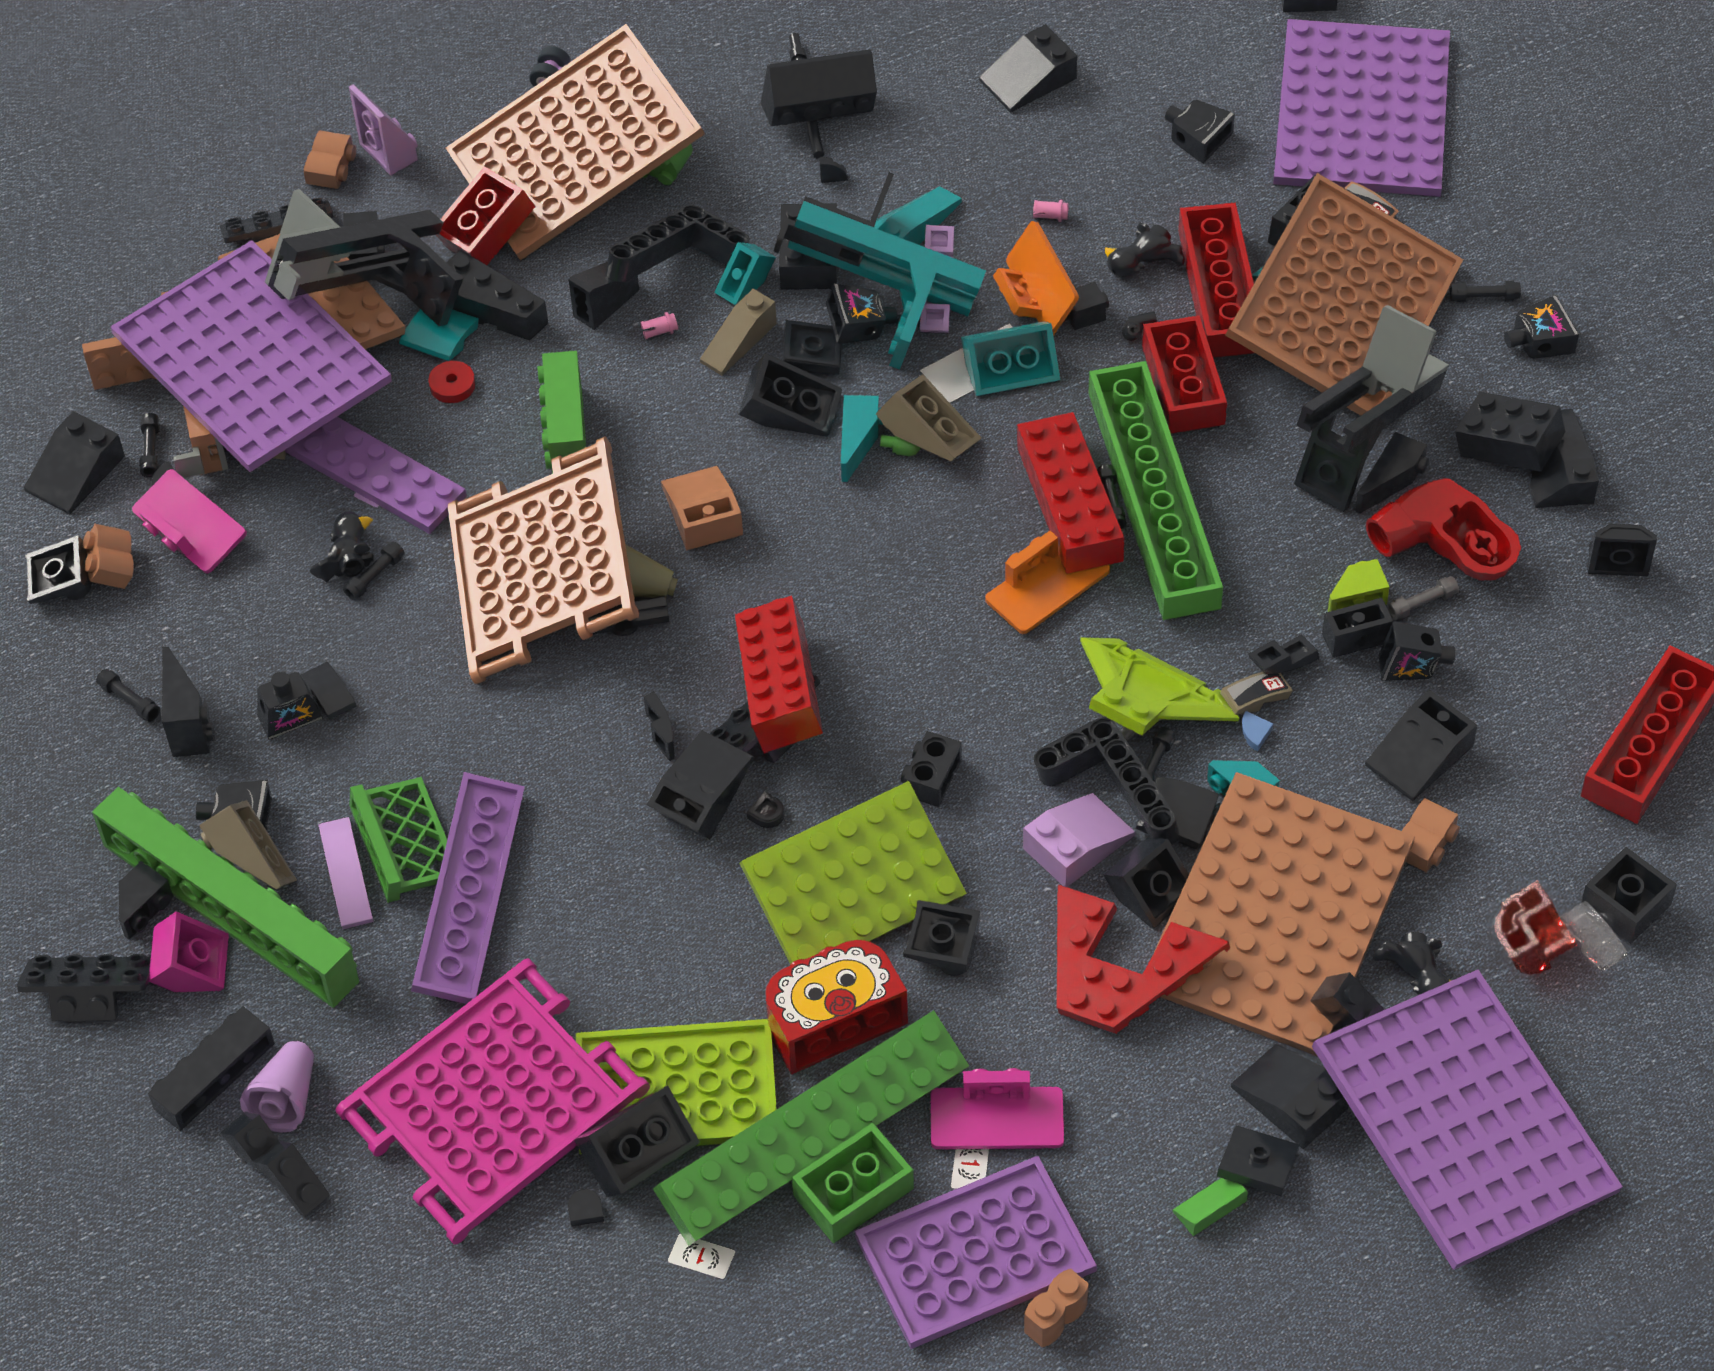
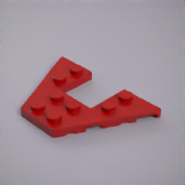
M1058 885L1057 1010L1059 1014L1117 1034L1133 1018L1140 1017L1148 1011L1151 1003L1162 995L1168 996L1182 986L1190 975L1198 974L1202 971L1204 964L1223 950L1228 952L1231 948L1227 940L1171 922L1143 974L1091 957L1117 911L1116 905L1113 902Z

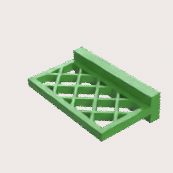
M422 777L364 790L362 784L350 787L349 807L387 903L400 900V893L436 885L439 872L431 869L436 860L442 862L444 854L441 851L445 852L447 838ZM417 789L420 795L416 802L402 797L405 791ZM384 797L391 800V802L384 809L374 805L372 799ZM397 803L411 809L406 818L391 812ZM416 812L429 817L430 820L426 826L411 820ZM386 819L401 824L396 833L383 828L382 825ZM406 827L421 833L415 842L401 836ZM426 836L439 841L436 850L421 845ZM396 843L410 848L406 857L393 853L392 849ZM416 851L431 857L425 866L411 860ZM407 867L419 872L420 875L416 879L404 881L402 873Z

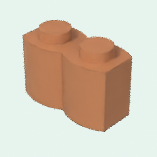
M318 131L314 139L312 151L309 153L304 166L306 184L338 189L341 182L346 181L349 162L354 161L356 156V145H353L351 135Z
M95 523L91 531L86 532L83 540V547L87 549L85 571L88 572L91 582L125 589L133 576L130 532Z
M1424 798L1402 830L1415 836L1406 862L1425 872H1428L1432 865L1438 866L1445 853L1443 847L1447 842L1453 843L1459 833L1460 826L1457 825L1458 814Z
M1067 1269L1058 1274L1050 1283L1048 1291L1039 1294L1028 1304L1024 1318V1333L1041 1347L1048 1346L1056 1341L1062 1334L1065 1324L1075 1321L1085 1311L1088 1303L1089 1283L1072 1269Z

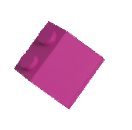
M176 911L154 926L149 982L173 992L221 991L224 989L229 934Z

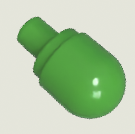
M881 435L880 446L892 448V453H896V455L914 456L921 448L895 435Z

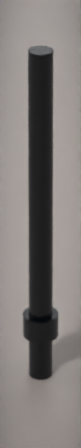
M790 34L791 50L789 54L791 61L807 59L805 49L801 46L799 34ZM817 120L806 121L813 156L818 159L824 156Z

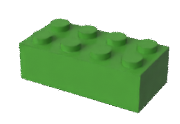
M577 351L542 354L543 366H537L539 383H544L540 385L539 397L540 405L546 406L542 407L540 411L542 428H547L543 429L542 433L543 450H549L545 452L546 469H552L551 460L560 455L565 457L586 448L582 385Z

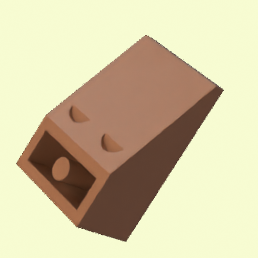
M717 466L661 481L686 551L743 535L740 508L732 489Z

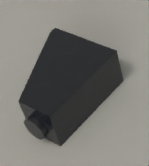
M608 262L571 276L568 281L573 317L595 330L640 290L638 276L626 282L613 281L606 275Z

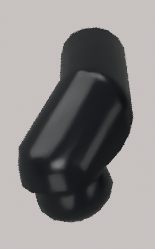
M1152 311L1128 317L1122 328L1123 337L1129 341L1136 340L1143 330V324L1157 322L1155 312Z

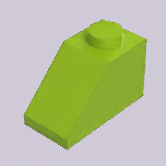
M1378 559L1359 561L1347 567L1330 594L1328 612L1382 598L1385 605H1387L1389 584Z

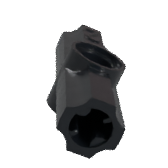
M665 595L635 600L639 618L631 621L628 619L594 632L593 635L612 632L617 636H628L633 634L638 627L669 622ZM622 604L593 615L588 620L591 621L622 608Z

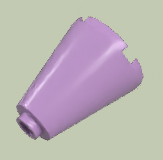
M292 1041L286 1043L244 1089L240 1098L242 1111L259 1114L271 1131L283 1133L295 1130L297 1125L301 1124L305 1115L314 1060L312 1050L303 1042Z

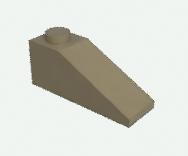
M752 289L734 306L701 356L700 363L723 376L777 324L775 301Z

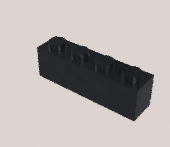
M244 1006L236 1013L227 1016L223 1024L212 1035H207L203 1038L199 1046L188 1057L186 1056L179 1060L175 1068L165 1078L155 1082L151 1091L148 1092L153 1109L179 1131H182L275 1044L270 1027Z

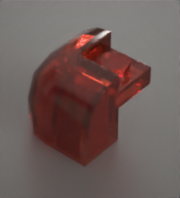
M1538 880L1509 896L1500 904L1501 909L1496 916L1493 928L1501 946L1516 969L1521 973L1532 975L1552 968L1549 961L1577 946L1574 937L1559 917L1553 902Z

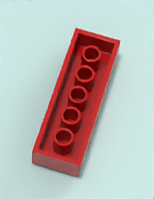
M1236 202L1180 208L1178 231L1196 316L1200 315L1212 356L1223 357L1253 354V351L1225 335L1254 285Z
M1074 412L1017 424V448L1049 531L1058 537V554L1066 574L1123 562L1124 536Z
M793 596L775 599L770 603L755 608H748L743 612L735 614L751 724L763 752L766 753L823 734L804 622Z
M1669 646L1586 773L1581 797L1638 824L1714 704V666L1673 646Z

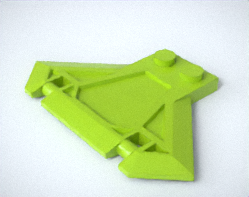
M1080 638L1085 653L1102 686V689L1091 698L1089 709L1140 735H1144L1160 719L1239 721V716L1227 704L1220 693L1221 690L1216 689L1212 691L1205 687V682L1140 649L1131 650L1127 647L1128 643L1121 639Z

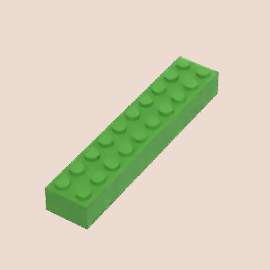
M1146 361L1089 371V397L1111 464L1115 470L1116 479L1162 619H1172L1221 609L1223 585Z
M117 787L92 811L104 847L133 867L140 861L144 862L169 881L172 893L176 898L332 1008L360 982L356 970L357 964L352 955L353 949L345 939L332 936L322 923L317 920L314 922L309 920L299 907L294 904L290 906L286 904L276 891L271 888H263L250 873L246 871L242 873L236 869L231 861L213 853L204 841L200 839L196 841L189 836L188 832L177 823L173 825L167 821L158 809H150L144 805L141 798L135 793L130 792L128 794L120 787Z
M933 1010L659 1183L653 1190L689 1246L791 1181L794 1175L870 1124L874 1123L877 1126L969 1067V1064Z

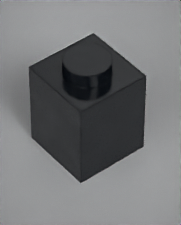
M1096 282L1075 288L1079 299L1067 316L1073 329L1078 330L1106 321V308H1109V300L1106 293L1100 291Z

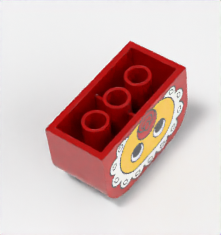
M847 941L835 947H826L818 954L805 960H796L790 966L778 971L770 979L766 987L767 1017L772 1032V1041L791 1075L908 1024L907 989L886 953L879 946L869 941Z

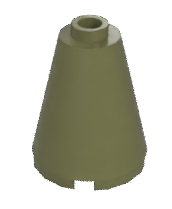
M625 544L634 598L647 599L664 595L665 598L667 595L673 596L678 579L673 578L674 571Z

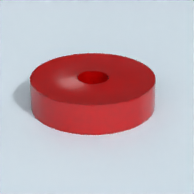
M446 361L437 365L430 372L428 379L431 394L434 398L444 403H458L467 399L474 392L476 385L473 370L470 366L460 361Z

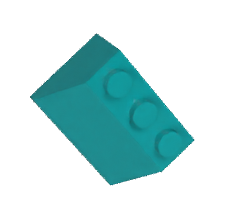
M1038 322L961 337L965 365L976 396L1061 380L1052 324L1049 322Z

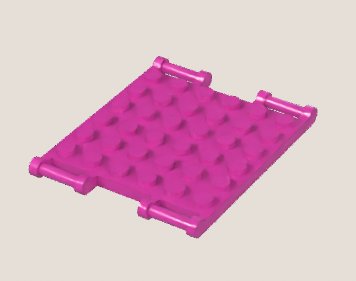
M528 958L518 963L341 1101L335 1110L342 1120H347L369 1144L368 1149L374 1156L378 1157L384 1154L390 1144L396 1140L430 1179L415 1191L413 1200L420 1207L424 1206L446 1230V1237L453 1244L462 1242L467 1237L469 1231L576 1147L575 1138L615 1115L635 1098L644 1096L650 1089V1084L644 1077H638L615 1053L616 1048L609 1041L601 1043L587 1054L563 1029L553 1016L563 1013L569 1007L570 1000L563 993H558L537 972V966ZM527 979L548 1002L542 1006L523 987L520 981ZM607 1062L628 1086L622 1090L598 1064ZM362 1104L385 1128L380 1134H377L357 1112V1108ZM440 1190L464 1216L458 1222L434 1198L435 1194Z

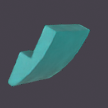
M420 309L406 327L405 334L401 336L399 344L450 361L463 350L464 339L478 328L479 318L452 310L448 324L438 326Z

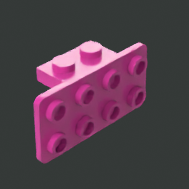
M173 469L166 471L132 507L133 513L144 522L142 526L154 537L159 534L163 538L161 542L173 553L178 550L204 573L212 572L247 534L244 527Z
M1010 1068L1005 1071H988L986 1069L963 1071V1088H935L931 1091V1146L934 1149L1061 1148L1064 1145L1063 1091L1059 1087H1030V1071H1021L1016 1068Z

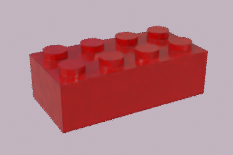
M1200 315L1143 324L1142 348L1170 433L1225 425L1227 400Z

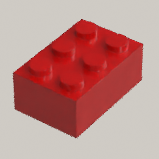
M484 166L442 216L441 220L444 223L440 234L436 236L446 248L454 253L462 250L483 264L488 265L533 211L535 205L522 188Z

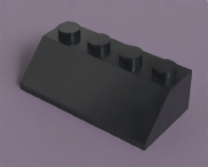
M869 49L767 64L760 104L770 126L788 125L873 111L877 87L872 52Z

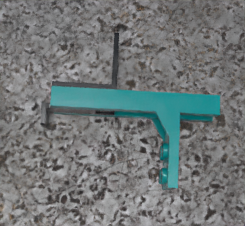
M889 172L870 221L805 196L796 222L785 218L773 252L779 253L783 240L787 239L789 240L787 248L899 290L904 311L888 354L893 355L889 366L900 370L925 302L950 304V310L968 316L981 287L986 270L874 228L894 176L893 173Z

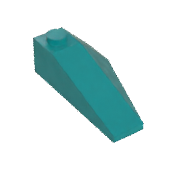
M939 186L878 218L874 228L920 245L925 240L926 225L939 226L959 206L962 198Z

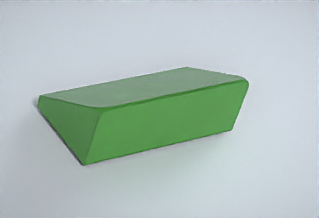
M1220 1178L1174 1208L1173 1213L1192 1236H1195L1245 1203L1248 1191L1239 1183Z

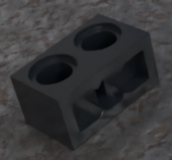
M927 731L922 742L917 741L915 744L911 765H905L901 774V782H910L919 801L939 807L962 760V742Z

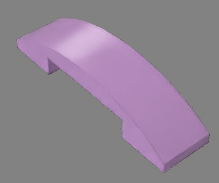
M926 225L925 247L953 258L954 226ZM926 301L921 313L920 332L949 333L950 304H933Z
M349 817L319 824L342 929L373 922Z

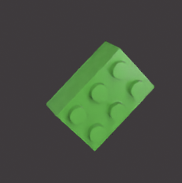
M872 1123L792 1177L793 1196L834 1244L913 1190V1169Z

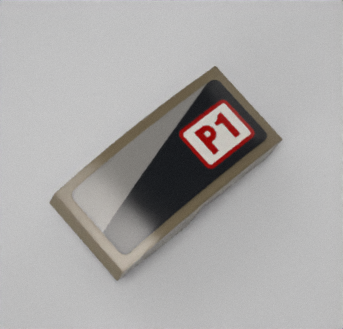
M1260 672L1231 683L1222 688L1220 693L1232 711L1238 715L1244 714L1245 711H1260L1265 702L1288 699L1293 690L1281 673L1265 674Z

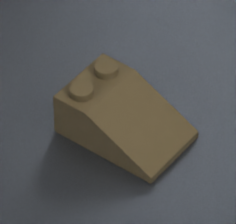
M924 374L896 392L876 413L883 425L895 436L949 461H953L982 439Z
M247 800L226 807L199 825L203 831L201 837L210 849L214 848L216 853L271 887L279 889L297 881Z

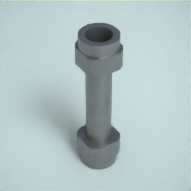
M1452 576L1444 577L1437 580L1435 587L1407 599H1404L1402 596L1394 599L1393 602L1387 604V609L1393 620L1403 619L1410 615V610L1440 597L1444 600L1453 597L1454 594L1459 592L1458 583Z

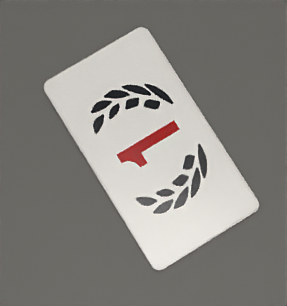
M989 1149L955 1150L952 1188L958 1189L986 1177Z
M679 1234L668 1262L724 1279L735 1251L700 1239L688 1246L682 1235Z

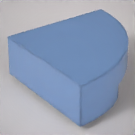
M1245 711L1242 719V731L1247 744L1258 752L1273 730V723Z

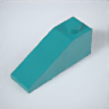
M844 395L841 445L842 482H848L879 437V425H883L876 415L882 408L879 407V396Z

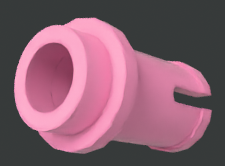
M1035 200L1033 218L1058 219V222H1062V219H1068L1069 204L1063 203V200H1059V202Z
M665 312L664 316L640 322L643 330L654 327L653 329L643 331L645 339L668 332L673 334L674 330H678L674 313L668 314V312Z

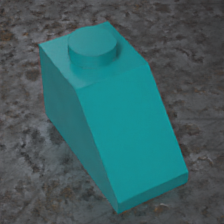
M738 242L714 293L736 305L752 289L756 290L765 282L776 257L755 244Z

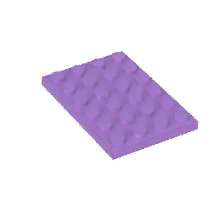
M1035 1156L855 1231V1238L910 1349L1047 1292L1052 1280L1067 1269H1072L1080 1277L1097 1271V1265L1039 1156Z

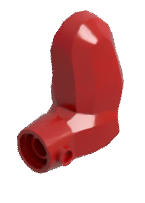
M1448 478L1426 482L1408 490L1394 502H1389L1366 521V530L1371 543L1385 557H1390L1410 549L1418 543H1428L1431 549L1439 555L1450 559L1466 575L1477 580H1496L1504 577L1516 563L1521 550L1519 537L1511 527L1500 521L1479 497Z

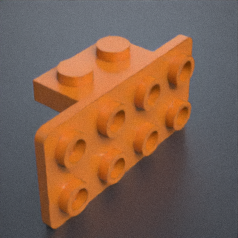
M1031 221L1006 258L1009 269L998 268L993 277L1014 315L1037 318L1038 322L1051 323L1054 336L1077 303L1079 295L1040 224Z
M1048 531L1043 536L1033 539L1029 546L1022 551L1016 552L1005 562V581L986 594L985 602L1019 633L1027 634L1106 577L1110 572V566L1105 565L1066 574L1058 554V537L1053 532Z

